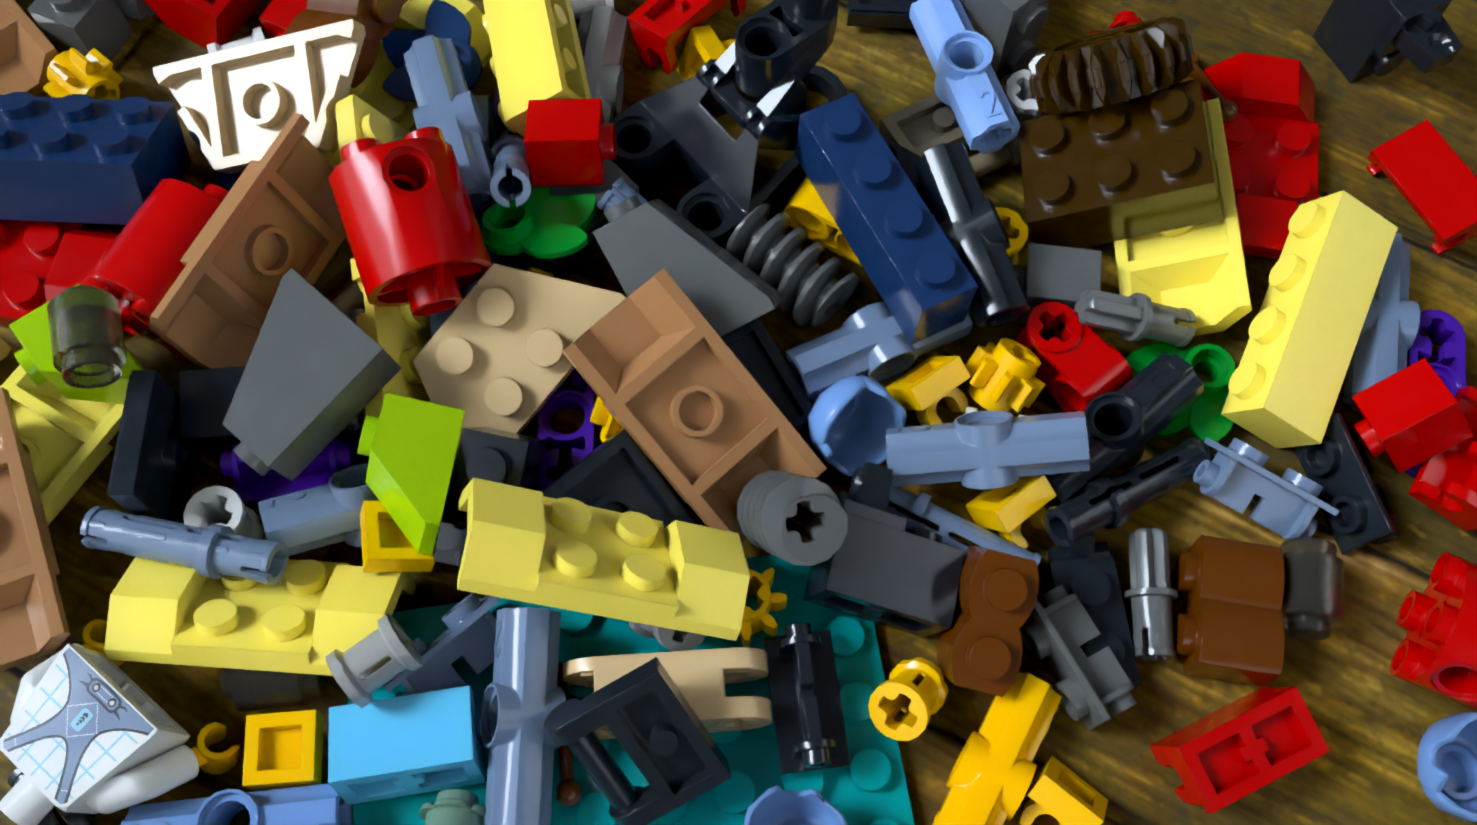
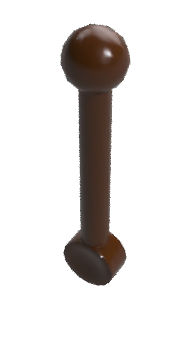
M1194 53L1192 55L1194 71L1190 75L1193 79L1199 78L1201 89L1210 100L1219 98L1223 122L1234 120L1239 112L1237 103L1232 100H1225L1198 66L1200 57Z
M558 662L557 686L563 689L567 701V689L571 684L562 680L563 662ZM567 745L558 748L561 782L555 789V797L559 804L564 807H571L580 801L583 790L580 783L574 777L573 753Z

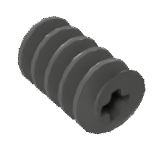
M766 202L756 207L738 224L728 239L726 251L776 289L781 298L777 306L784 312H793V320L799 326L810 327L813 325V327H818L839 312L852 295L860 278L852 272L840 281H837L835 278L841 269L842 262L837 257H834L820 266L818 263L824 254L825 247L820 242H816L803 251L801 248L807 240L808 232L803 227H799L785 235L792 218L786 212H782L768 220L771 213V205Z
M769 470L756 475L744 486L737 501V520L745 537L754 546L793 565L813 566L828 560L841 548L848 533L849 515L839 502L837 495L827 484L813 477L786 471Z

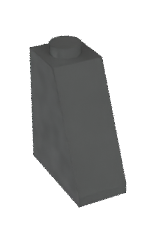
M634 195L604 212L609 223L592 232L627 297L661 269L665 268L720 337L770 312L781 301L775 288L659 198L641 204L637 195Z
M292 268L280 281L223 425L241 441L233 451L248 466L263 477L273 469L293 482L399 372L401 367L378 343Z

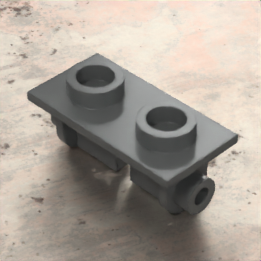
M1063 585L1057 586L1039 598L1045 607L1044 609L1036 599L1030 616L1019 628L1021 638L1029 653L1036 660H1045L1058 681L1054 685V690L1062 696L1060 704L1066 713L1075 721L1081 719L1086 729L1090 731L1111 718L1104 707L1105 705L1114 717L1137 704L1130 693L1135 686L1128 678L1109 646L1088 658L1080 646L1098 637L1101 633L1076 593L1068 595Z

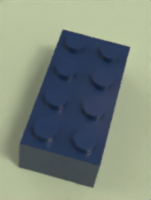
M13 92L0 95V220L127 225L162 179L173 178L180 180L191 162L174 102L149 101L147 98L139 96L111 100L91 99L84 94H72L62 98L36 97L27 92Z

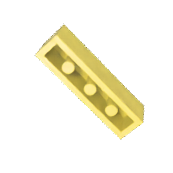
M483 0L485 14L482 16V21L490 38L493 55L490 58V67L497 79L501 101L498 103V112L509 131L514 134L519 133L523 137L525 136L529 100L591 99L571 0Z
M1344 190L1299 205L1289 221V234L1280 258L1269 274L1270 284L1260 311L1249 327L1250 337L1239 367L1233 372L1229 380V393L1221 415L1276 449L1322 443L1397 232V226Z

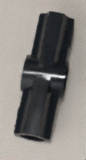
M961 141L949 144L941 143L924 151L923 156L914 163L917 171L916 174L936 221L978 285L970 305L977 326L983 330L990 327H1000L1019 319L1024 312L1031 309L1027 301L1028 297L1024 292L1020 277L1008 254L1007 249L1011 248L1005 228L990 197L986 198L965 146Z
M1163 352L1117 392H1106L1093 398L1084 411L1089 442L1090 471L1053 475L1044 474L1057 495L1047 504L1050 507L1058 506L1084 493V488L1089 482L1100 477H1107L1113 471L1127 470L1136 465L1143 456L1145 444L1204 395V383L1198 378L1192 365L1176 353L1168 355ZM1111 428L1126 430L1123 434L1116 436L1102 433Z

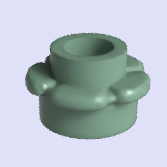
M461 789L442 790L437 793L435 803L427 802L419 810V817L425 820L424 825H484L486 814L485 807L479 804V797L470 791Z

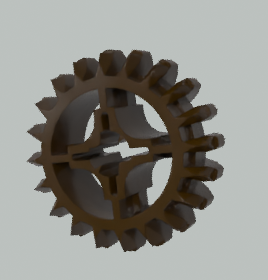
M1162 17L1111 28L1099 33H1092L1091 35L1056 45L1053 48L1036 54L1029 61V84L1032 97L1036 98L1039 111L1057 115L1061 113L1070 114L1082 110L1088 111L1103 106L1107 107L1111 104L1150 95L1157 90L1167 89L1170 85L1180 83L1194 71L1192 39L1187 34L1185 22L1182 19Z

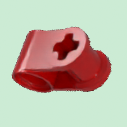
M1053 301L1044 302L1036 306L1028 316L1025 328L1021 330L1015 341L1031 350L1034 347L1037 350L1035 355L1039 358L1041 365L1037 369L1035 377L1045 383L1044 389L1053 397L1057 405L1064 412L1085 411L1086 406L1093 398L1102 393L1117 392L1133 378L1132 369L1121 353L1106 344L1089 326L1082 325L1079 322L1078 316L1074 314V310L1063 303ZM1062 321L1065 326L1060 332L1057 328Z

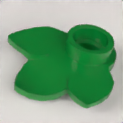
M530 178L531 194L525 203L516 207L515 199L510 200V207H504L495 203L483 215V225L480 232L485 247L490 252L509 256L525 252L536 258L553 259L578 252L589 243L588 236L583 230L591 223L595 215L597 198L594 194L551 195L549 186L533 187Z
M1154 343L1135 350L1125 358L1132 369L1133 378L1163 352L1168 355L1176 353L1192 365L1194 371H1204L1211 378V382L1200 379L1204 383V395L1154 437L1175 435L1189 427L1192 434L1202 442H1204L1206 437L1218 442L1231 430L1234 422L1221 415L1229 393V380L1236 369L1232 356L1225 349L1214 344H1200L1191 346L1183 351L1165 343Z

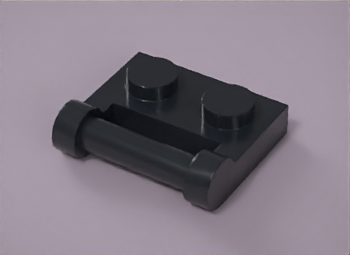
M657 657L581 700L574 698L562 702L549 713L544 722L545 729L556 744L569 747L611 804L609 814L617 825H648L732 778L728 760ZM606 724L650 785L644 788L633 786L597 737L594 730Z

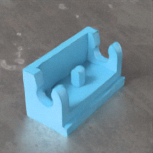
M470 685L373 700L364 708H360L355 703L329 707V785L347 805L487 783L484 745L480 735V711H475L474 693Z

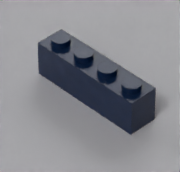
M854 92L800 114L795 157L910 345L963 322L978 285Z

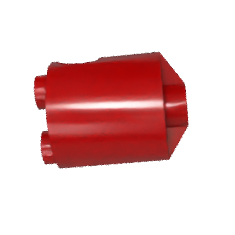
M424 127L409 133L404 139L381 145L374 138L359 139L346 144L340 150L343 162L334 168L328 178L369 304L379 307L410 304L414 316L437 314L459 305L462 302L459 289L482 278L491 267V262L453 147L445 141L442 130L438 127Z
M173 178L162 179L80 285L92 299L104 306L113 308L107 317L121 329L137 337H140L147 330L158 336L156 338L157 342L165 349L180 358L188 360L187 357L149 328L150 316L185 268V265L180 262L181 258L226 197L228 191L214 184H207L204 190H200L191 184Z
M1445 552L1436 561L1430 574L1429 585L1424 593L1416 590L1410 591L1400 607L1397 625L1407 629L1405 639L1400 643L1393 655L1390 664V674L1477 711V564Z

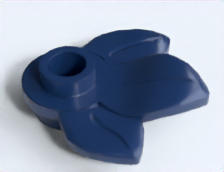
M434 0L427 12L425 30H393L383 38L382 41L386 55L396 69L384 81L382 85L383 90L403 102H417L411 87V80L405 66L403 54L411 48L412 41L429 35L442 39L451 38L463 67L462 70L468 90H472L481 79L483 66L477 51L470 46L472 29L465 15L447 2Z

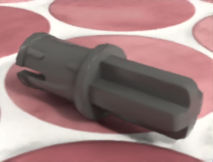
M1089 288L1082 291L1079 301L1074 306V314L1078 316L1079 322L1082 325L1118 332L1126 341L1137 342L1142 338L1169 343L1176 347H1184L1192 340L1196 328L1178 325V321L1196 322V316L1191 309L1154 303L1150 297L1143 293H1134L1127 297Z
M1158 528L1136 529L1128 537L1131 589L1124 592V599L1131 602L1133 647L1136 660L1160 661V656H1163V660L1166 661L1174 660L1177 658V651L1175 650L1172 602L1179 599V592L1171 589L1168 535L1165 530Z

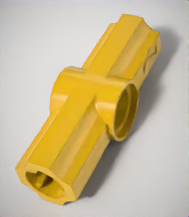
M1018 672L1008 692L1003 697L995 695L978 732L973 731L970 734L946 783L950 790L940 811L938 810L932 825H1003L1006 819L1009 821L1012 819L1034 777L1037 765L1032 763L1050 728L1062 698L1061 695L1051 688L1050 684L1030 673Z

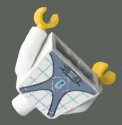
M95 619L84 628L82 634L84 639L83 645L78 643L67 644L61 651L28 671L21 678L10 718L11 724L0 739V750L24 775L0 801V809L10 820L18 825H38L54 806L65 812L110 814L156 798L196 778L199 773V767L204 772L212 775L228 772L237 763L240 745L231 746V748L222 753L209 751L207 747L218 743L226 736L227 727L217 722L207 724L201 729L197 737V746L190 749L188 746L183 745L190 735L118 667L125 661L107 660L104 651L107 621Z

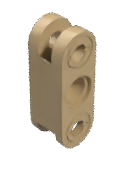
M732 647L593 656L569 660L563 663L562 680L573 685H583L586 688H594L595 692L657 657L709 733L750 730L772 723L771 701L768 698L757 696L726 697L725 684L755 681L769 674L767 652L762 649ZM606 724L594 730L600 740L616 739Z

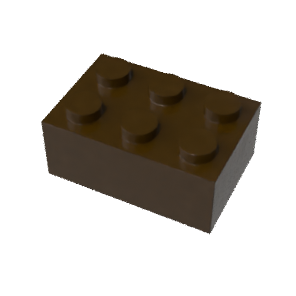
M1199 78L1173 84L1167 89L1157 90L1150 95L1111 104L1107 107L1093 108L1088 111H1076L1070 114H1051L1019 122L1026 223L1037 244L1085 248L1224 219L1210 122Z

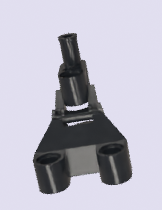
M774 0L746 18L736 30L735 41L719 59H710L697 71L694 77L640 100L609 122L615 124L617 141L616 160L612 161L639 187V191L654 187L677 171L693 189L680 200L676 212L696 228L708 225L716 227V229L711 231H700L725 250L728 239L735 228L756 207L766 202L770 204L771 213L768 218L770 220L807 175L794 153L751 197L758 149L796 150L800 114L806 112L807 90L818 92L827 98L829 102L847 95L846 88L838 76L824 67L815 65L833 42L838 16L837 0ZM729 113L744 131L735 141L714 118ZM641 150L640 152L631 153V151Z

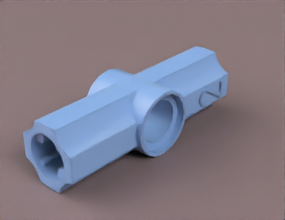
M918 0L912 3L909 18L936 74L934 82L935 94L940 101L951 107L970 150H978L982 155L1001 150L1006 143L1017 138L1020 124L991 66L994 54L992 44L986 37L974 31L960 0Z

